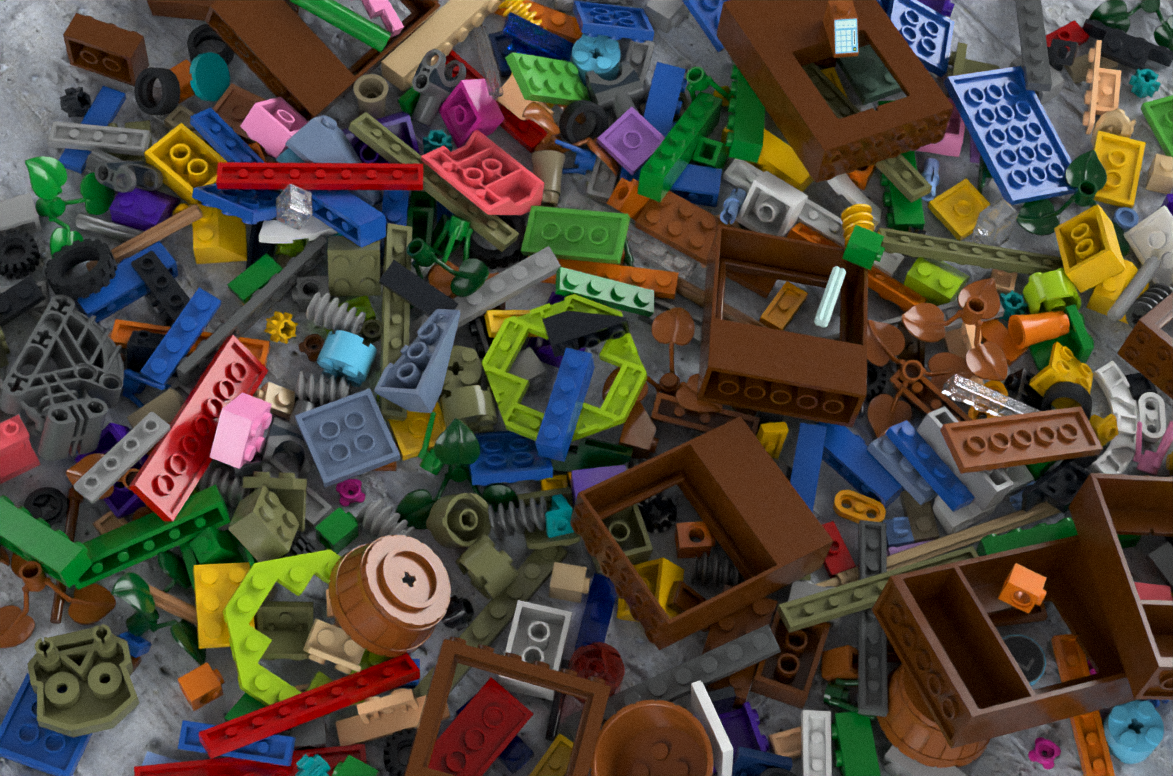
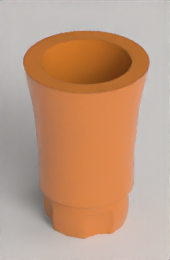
M1063 311L1011 315L1008 321L1009 337L1013 346L1018 350H1022L1033 344L1056 339L1059 336L1068 334L1070 322L1067 314Z

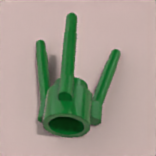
M694 66L687 72L686 79L689 85L686 88L690 93L692 102L696 98L695 91H704L709 85L728 101L732 98L714 82L711 76L706 74L703 68Z
M454 215L451 216L450 220L446 221L444 229L432 246V248L438 249L445 236L450 237L442 262H447L455 240L462 241L463 237H465L463 261L469 259L470 239L473 229L469 228L470 221Z
M432 412L418 457L422 459L419 464L421 468L434 475H438L445 464L436 457L434 448L427 451L436 413Z

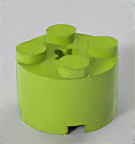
M1064 268L1043 274L1036 272L1029 276V282L1024 287L1022 294L1030 314L1048 311L1064 312L1066 306L1075 304L1077 309H1080L1081 299L1074 284L1065 274Z

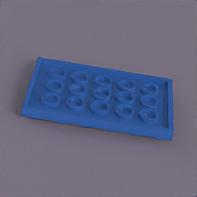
M1021 66L949 76L944 80L943 83L1007 206L1073 194L1076 188L1070 187L1065 179V172L1072 160L1035 91L1026 90L1024 71Z

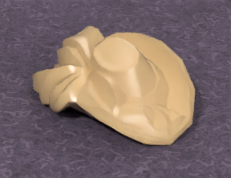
M1119 108L1106 112L1096 122L1092 131V146L1094 147L1098 130L1130 138L1134 132L1136 119L1130 121L1129 117L1125 115V111Z

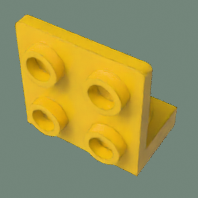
M1056 342L1052 347L1049 365L1031 378L1029 385L1042 397H1044L1047 389L1059 382L1079 384L1090 394L1093 373L1087 364L1081 363L1074 357L1068 347H1063L1059 342ZM1068 397L1055 399L1051 404L1056 409L1081 406L1076 400Z

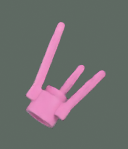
M1139 421L1137 423L1136 448L1133 461L1138 463L1137 470L1157 476L1162 460L1173 441V421L1169 422L1156 453L1145 450L1144 454H1141L1142 422Z

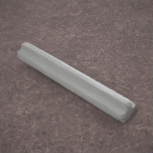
M1151 256V258L1145 261L1110 308L1107 316L1111 318L1112 322H1117L1123 318L1160 268L1161 261L1157 259V256Z

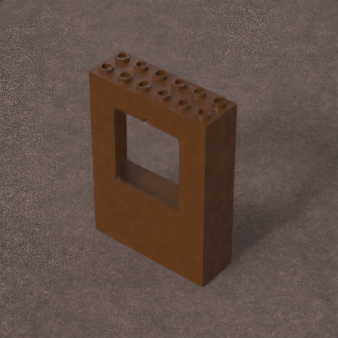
M729 0L723 2L716 36L815 183L831 180L835 176L844 173H852L858 168L867 165L872 166L879 161L895 158L902 153L916 151L920 147L936 144L943 140L954 107L876 0H852L858 17V45L860 48L870 44L907 97L877 106L876 111L874 108L841 119L835 116L801 67L833 56L823 23L828 0Z
M1090 473L1069 505V510L1134 699L1173 700V601L1140 600L1117 534L1149 536L1151 533L1152 536L1173 537V477Z
M1078 535L890 576L872 608L874 615L951 749L1139 700L1134 699ZM1015 563L1046 577L1043 589L1047 593L1042 603L1051 601L1073 636L1078 635L1076 641L1097 674L1032 689L988 616L1017 609L998 599L1004 581Z

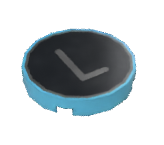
M1021 634L1008 635L1002 638L1031 686L1036 684L1044 674L1046 667L1045 653L1040 645L1032 638Z

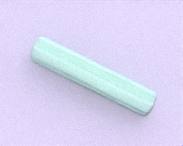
M835 266L832 269L814 319L816 326H821L822 328L828 326L846 274L844 268Z

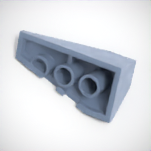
M325 115L312 118L285 144L306 163H362L344 132L337 126L336 121ZM347 190L370 206L383 202V196L379 190Z
M436 309L417 331L418 337L413 343L402 348L400 351L402 355L395 364L389 363L384 369L374 389L375 393L408 411L432 413L442 392L461 314L460 311Z

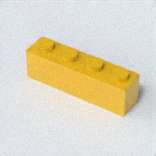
M726 127L722 130L720 141L724 144L727 133L730 132ZM764 128L763 147L758 162H746L762 172H770L803 192L814 180L792 147Z

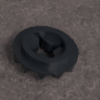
M43 487L36 489L28 495L24 502V508L32 514L33 518L36 520L39 517L42 518L50 527L58 522L61 523L62 518L67 514V499L56 488ZM50 500V506L53 510H48L46 514L42 516L43 513L40 507H45Z
M662 493L655 494L637 503L647 532L662 533L669 530L675 524L677 506L673 504L671 498L663 496ZM653 505L657 510H662L659 521L654 513L650 514Z

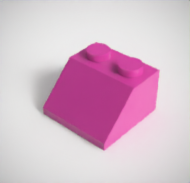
M485 79L461 80L438 109L457 148L465 146L475 130H479L485 136L492 134L505 119Z

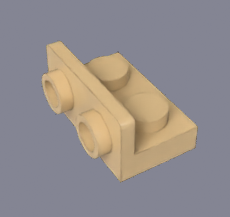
M315 618L303 651L310 653L308 658L323 665L326 660L336 663L334 669L351 674L352 670L360 672L361 666L359 664L365 649L355 643L342 628Z

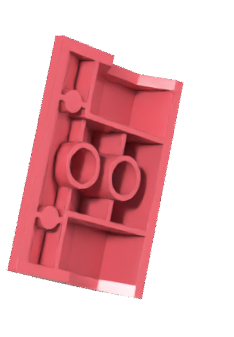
M475 130L466 145L450 152L447 147L441 146L421 156V161L487 215H524L530 212L531 206H541L544 182L479 130Z

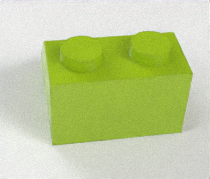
M918 257L908 271L904 285L927 298L926 303L939 306L954 302L970 276L944 261Z

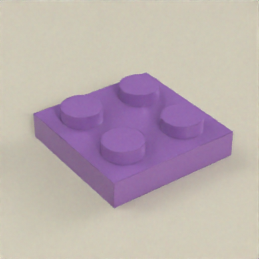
M631 107L603 132L596 142L624 169L633 175L649 160L665 137Z

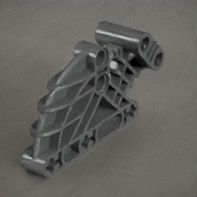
M63 294L56 295L51 299L5 378L0 394V409L3 412L17 414L24 409L26 415L35 422V428L38 431H43L38 453L42 458L49 461L67 458L68 452L73 457L76 454V450L79 455L97 449L107 410L118 404L124 380V366L120 355L122 345L116 346L111 339L112 330L108 329L105 332L95 322L96 316L92 315L89 318L75 310L74 300ZM83 347L92 356L89 362L82 352ZM52 358L59 370L43 373ZM25 365L36 366L31 375L25 376L19 372Z

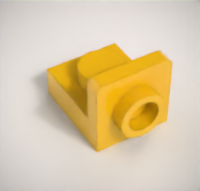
M1095 414L1090 417L1089 422L1102 446L1118 435L1115 415L1109 414L1104 419Z

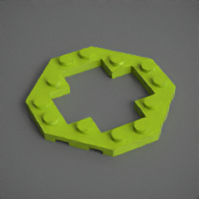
M573 294L565 297L564 301L553 305L548 303L531 309L528 314L517 318L512 316L504 320L482 361V365L507 430L536 441L544 417V413L520 404L530 386L529 381L508 373L529 333L548 340L542 319L565 311L623 317L621 311ZM630 333L625 334L619 339L606 340L599 354L600 360L621 369L601 408L583 403L571 442L626 422L648 378Z
M330 549L254 563L223 610L225 623L227 622L230 636L229 642L232 656L238 671L239 687L265 706L288 699L302 692L258 664L272 639L250 626L249 623L276 582L298 597L302 594L313 575L329 585L333 567L341 558V556ZM365 648L359 664L361 666L360 671L390 660L393 657L380 656L367 651ZM352 670L351 674L356 673L358 671ZM319 671L315 674L306 691L334 680ZM362 700V701H360V702H357V703H355V704L349 705V706H355V705H357V704L364 703V702H363L364 700Z

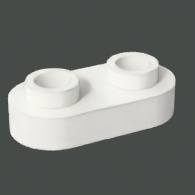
M1147 392L1141 395L1137 402L1139 421L1142 422V439L1146 442L1154 443L1158 442L1166 431L1165 404L1161 396L1153 392ZM1145 406L1151 407L1152 410H1148Z

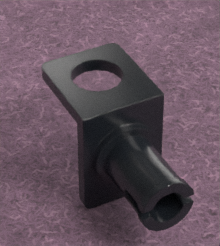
M1053 39L1051 47L1047 46L1049 64L1057 71H1062L1063 65L1072 66L1079 44L1073 41ZM1065 46H1068L1070 48V54L1067 58L1066 55L1068 49Z

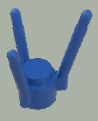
M558 139L555 140L556 144L577 153L574 164L579 165V167L563 168L562 174L578 173L586 175L587 170L593 171L597 156L593 151L579 148Z
M126 369L124 370L122 387L124 391L122 395L141 408L144 404L134 394L142 393L146 385L160 390L168 389L172 386L169 384L164 386L147 379L140 373Z

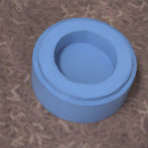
M1129 207L1118 208L1112 217V221L1121 227L1123 232H1127L1136 226L1139 220L1138 214Z

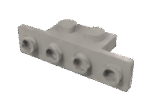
M150 412L74 484V489L89 502L95 503L171 429L170 425L154 412Z

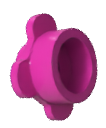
M347 479L336 485V491L340 494L339 503L342 506L347 507L350 503L364 502L366 497L361 491L362 482L359 479Z
M1039 737L1035 740L1034 749L1029 751L1028 758L1032 762L1036 761L1042 764L1044 769L1050 770L1054 767L1053 761L1060 755L1061 750L1052 741ZM1043 751L1047 753L1046 756L1042 754Z

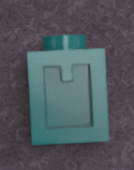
M562 494L552 496V507L549 508V512L545 513L546 534L549 538L574 532L570 523L573 509Z

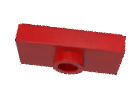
M1074 20L1046 35V42L1048 47H1051L1053 39L1077 42L1080 46L1088 41L1089 35Z
M834 521L822 524L833 540L823 563L830 579L834 578L835 574L856 567Z

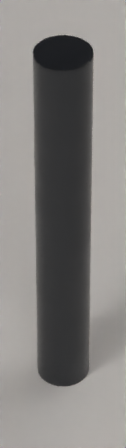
M566 659L562 660L560 670L561 668L571 670L573 662ZM557 691L554 694L545 739L548 741H554L557 737L566 694Z

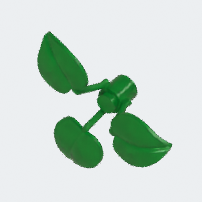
M47 156L33 157L25 160L32 189L39 197L35 205L38 215L49 217L50 222H55L63 227L54 229L51 234V256L56 251H61V248L65 245L70 246L77 240L80 242L84 241L78 231H70V226L57 217L65 212L66 205L85 202V208L89 214H104L109 210L114 201L115 190L100 184L95 177V172L85 175L81 181L80 192L83 198L62 200L56 196L62 193L61 186L67 181V172L64 165L59 160Z

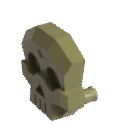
M102 624V626L97 625L93 628L62 635L44 637L43 642L41 638L36 641L35 650L37 653L27 665L31 686L34 693L37 694V722L40 727L70 737L114 728L140 703L130 678L134 669L128 643L126 640L112 634L107 625ZM102 678H110L108 683H101ZM59 688H68L65 693H58Z

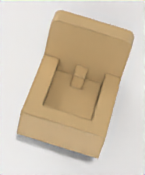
M268 382L262 388L257 389L253 395L255 398L272 404L270 413L286 419L290 418L295 404L294 391Z

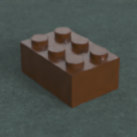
M76 13L63 34L70 65L134 87L138 75L149 67L144 36L136 31H128L119 28L115 24L96 20L92 16Z
M776 611L771 631L781 652L759 662L750 691L803 709L831 624L823 622L789 633L778 611Z

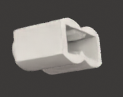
M938 496L934 500L935 504L932 509L937 520L947 534L950 535L985 519L993 513L996 505L982 511L972 501L970 505L953 512Z

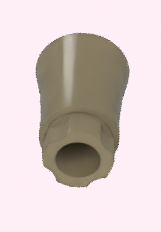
M367 74L356 80L354 93L357 98L360 116L365 112L374 119L385 116L386 97L389 87L383 77Z
M542 150L531 154L533 174L544 182L541 206L558 207V200L561 195L562 172L566 158L561 152Z

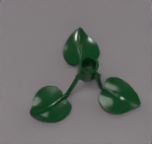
M1108 0L1100 4L1089 17L1090 20L1100 21L1105 26L1121 29L1126 33L1130 28L1128 16L1133 15L1140 8L1147 13L1155 12L1163 24L1154 31L1155 41L1159 46H1165L1170 51H1173V15L1167 21L1164 20L1159 9L1160 0H1141L1129 12H1127V5L1123 0Z
M1090 150L1078 156L1067 167L1065 172L1066 182L1070 187L1076 188V190L1070 196V199L1057 211H1054V205L1047 199L1023 204L1015 218L1024 230L1039 236L1050 235L1055 232L1054 228L1060 225L1057 216L1072 202H1075L1080 207L1090 206L1091 208L1096 205V201L1093 199L1097 191L1105 186L1107 174L1095 150ZM1112 221L1122 257L1129 254V243L1125 239L1121 227Z
M443 214L433 231L431 247L421 238H416L408 244L406 252L414 260L411 265L415 268L417 276L423 279L419 266L430 267L435 262L455 276L450 284L452 293L458 297H467L476 292L485 283L489 270L482 261L467 259L461 263L459 270L455 271L437 258L444 256L450 239L446 235L438 249L432 248L444 229L446 221L450 220L447 215ZM455 240L451 253L460 246L462 241Z
M455 418L438 436L434 445L436 457L442 463L448 465V472L445 474L437 495L432 499L429 491L425 489L414 490L402 498L397 505L395 513L400 514L398 523L407 520L408 527L413 526L419 530L428 529L426 521L431 508L441 498L450 479L455 482L469 480L474 493L482 497L488 506L492 505L495 512L498 510V503H502L505 510H508L509 501H512L515 508H518V500L515 491L505 484H491L484 489L483 494L479 492L477 485H472L468 464H473L477 461L480 455V445L470 428Z
M171 549L158 553L157 559L160 568L167 576L172 578L171 582L162 591L168 593L176 582L185 589L192 586L184 559L180 555L174 553ZM132 572L124 574L117 580L111 595L123 599L137 610L126 619V627L131 634L137 637L142 636L149 629L154 633L158 629L172 626L170 632L175 641L200 665L205 663L206 648H198L197 627L193 623L182 619L179 623L176 620H170L157 624L159 613L155 609V602L146 581Z

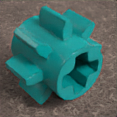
M1149 68L1137 69L1135 75H1132L1129 84L1133 85L1131 93L1140 98L1148 96L1152 98L1155 91H1158L1161 85L1160 82L1156 81L1159 75Z
M443 129L430 130L429 136L423 137L424 154L441 146L447 147L452 152V136H446Z
M1013 290L1007 295L1000 294L999 298L1004 314L999 319L1009 321L1011 315L1025 314L1024 312H1026L1028 306L1027 303H1023V294L1020 295L1013 292Z
M305 754L296 763L299 771L295 776H329L327 773L331 770V767L318 754L310 758Z

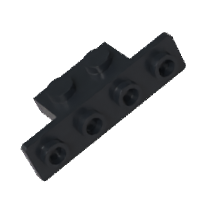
M1086 19L1082 29L1090 37L1102 40L1100 56L1135 70H1143L1147 59L1167 67L1172 63L1173 51H1170L1165 46L1154 45L1144 38L1128 35L1121 29L1110 28L1097 20Z
M150 251L132 261L131 265L145 283L147 294L144 297L151 308H157L160 312L158 313L159 318L165 326L172 327L190 301V298L154 251Z
M1097 455L1065 459L1055 469L1046 472L1033 485H1028L1022 493V510L1027 512L1042 500H1045L1062 513L1068 511L1069 505L1090 474L1085 469L1097 460Z

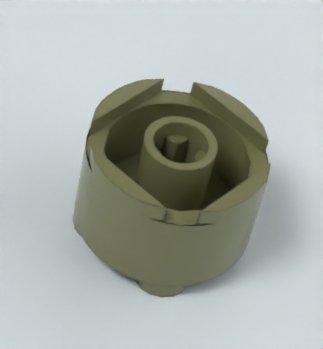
M453 345L439 399L444 394L446 398L452 396L451 391L460 387L482 386V364L474 349Z
M480 385L460 387L451 391L452 396L446 398L444 394L441 397L440 402L445 428L457 418L469 427L472 432L487 433L494 431L493 426L498 422L493 392L490 387H487V391L481 390Z
M474 493L446 495L434 503L426 525L434 539L443 547L449 549L470 547L484 534L488 536L491 531L488 514L489 506L482 497Z
M484 534L460 555L455 563L463 575L467 573L471 579L470 583L484 597L493 600L517 579L520 574L511 565L513 562L511 557L504 550L498 552L494 548L495 544Z

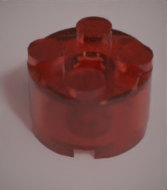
M593 642L590 645L579 647L573 653L569 662V670L577 672V677L588 680V677L592 676L605 680L604 685L611 686L609 697L621 691L625 667L621 655L614 647L603 642ZM574 697L579 702L585 703V699Z

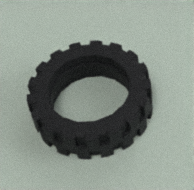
M496 215L519 233L517 240L503 252L499 249L491 250L481 247L471 235L469 259H478L487 267H490V269H496L500 266L505 268L508 267L509 263H515L518 260V256L522 255L521 248L527 227L522 216ZM465 237L460 246L462 245V252H464Z
M84 239L82 242L79 240L74 241L72 245H65L61 248V251H56L52 255L53 258L47 261V268L44 270L45 277L55 295L63 294L71 297L73 300H78L79 297L83 299L90 297V294H97L101 291L102 287H107L110 284V279H114L116 275L117 264L110 248L105 242L102 243L98 239L94 241ZM86 261H98L97 265L84 275L75 278H64L65 274L77 264Z

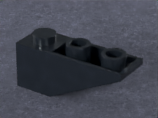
M565 311L542 319L554 357L564 356L566 348L574 350L585 347L592 348L600 342L609 339H619L625 334L630 333L627 318L621 316Z

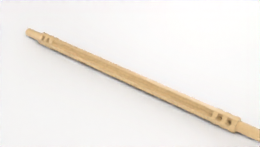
M1044 501L1027 512L1021 509L887 556V572L976 543L986 535H998L1061 513V511ZM858 567L835 574L834 578L814 585L838 587L858 581Z

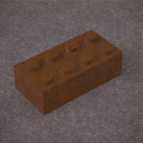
M725 584L723 592L732 588V586ZM764 597L713 623L702 654L767 624L770 626L777 601ZM758 663L705 686L706 691L711 692L731 686L736 694L732 708H742L743 703L746 702Z

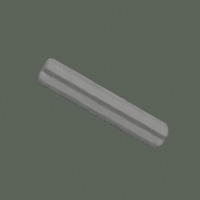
M79 213L75 220L78 228L123 241H128L144 232L84 213Z

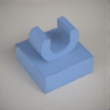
M902 516L883 520V523H886L887 548L914 543L915 540L908 517Z

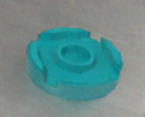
M213 52L198 54L193 59L189 74H192L190 84L195 95L203 101H218L230 86V73L226 62L220 55Z

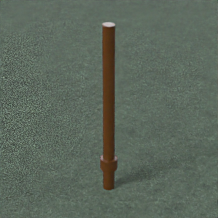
M72 485V488L68 490L67 501L69 502L64 533L69 537L70 541L74 542L80 504L84 501V497ZM56 580V586L66 593L67 586ZM54 592L50 622L60 624L65 599L56 592Z

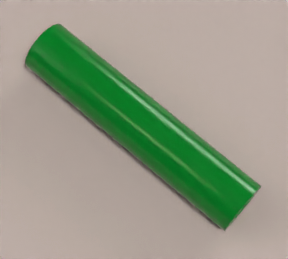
M289 0L379 52L383 51L392 34L334 0Z

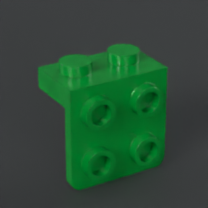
M1076 304L1066 306L1064 310L1070 322L1068 334L1029 346L1038 371L1043 370L1049 365L1052 347L1056 342H1059L1063 347H1068L1074 357L1081 363L1087 362L1094 349V341L1092 336L1087 333L1084 317L1078 312Z

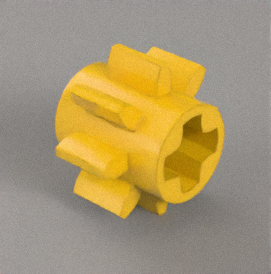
M274 311V316L266 318L267 323L264 332L271 334L270 341L276 343L280 341L288 344V339L296 337L295 332L298 323L291 321L292 314Z

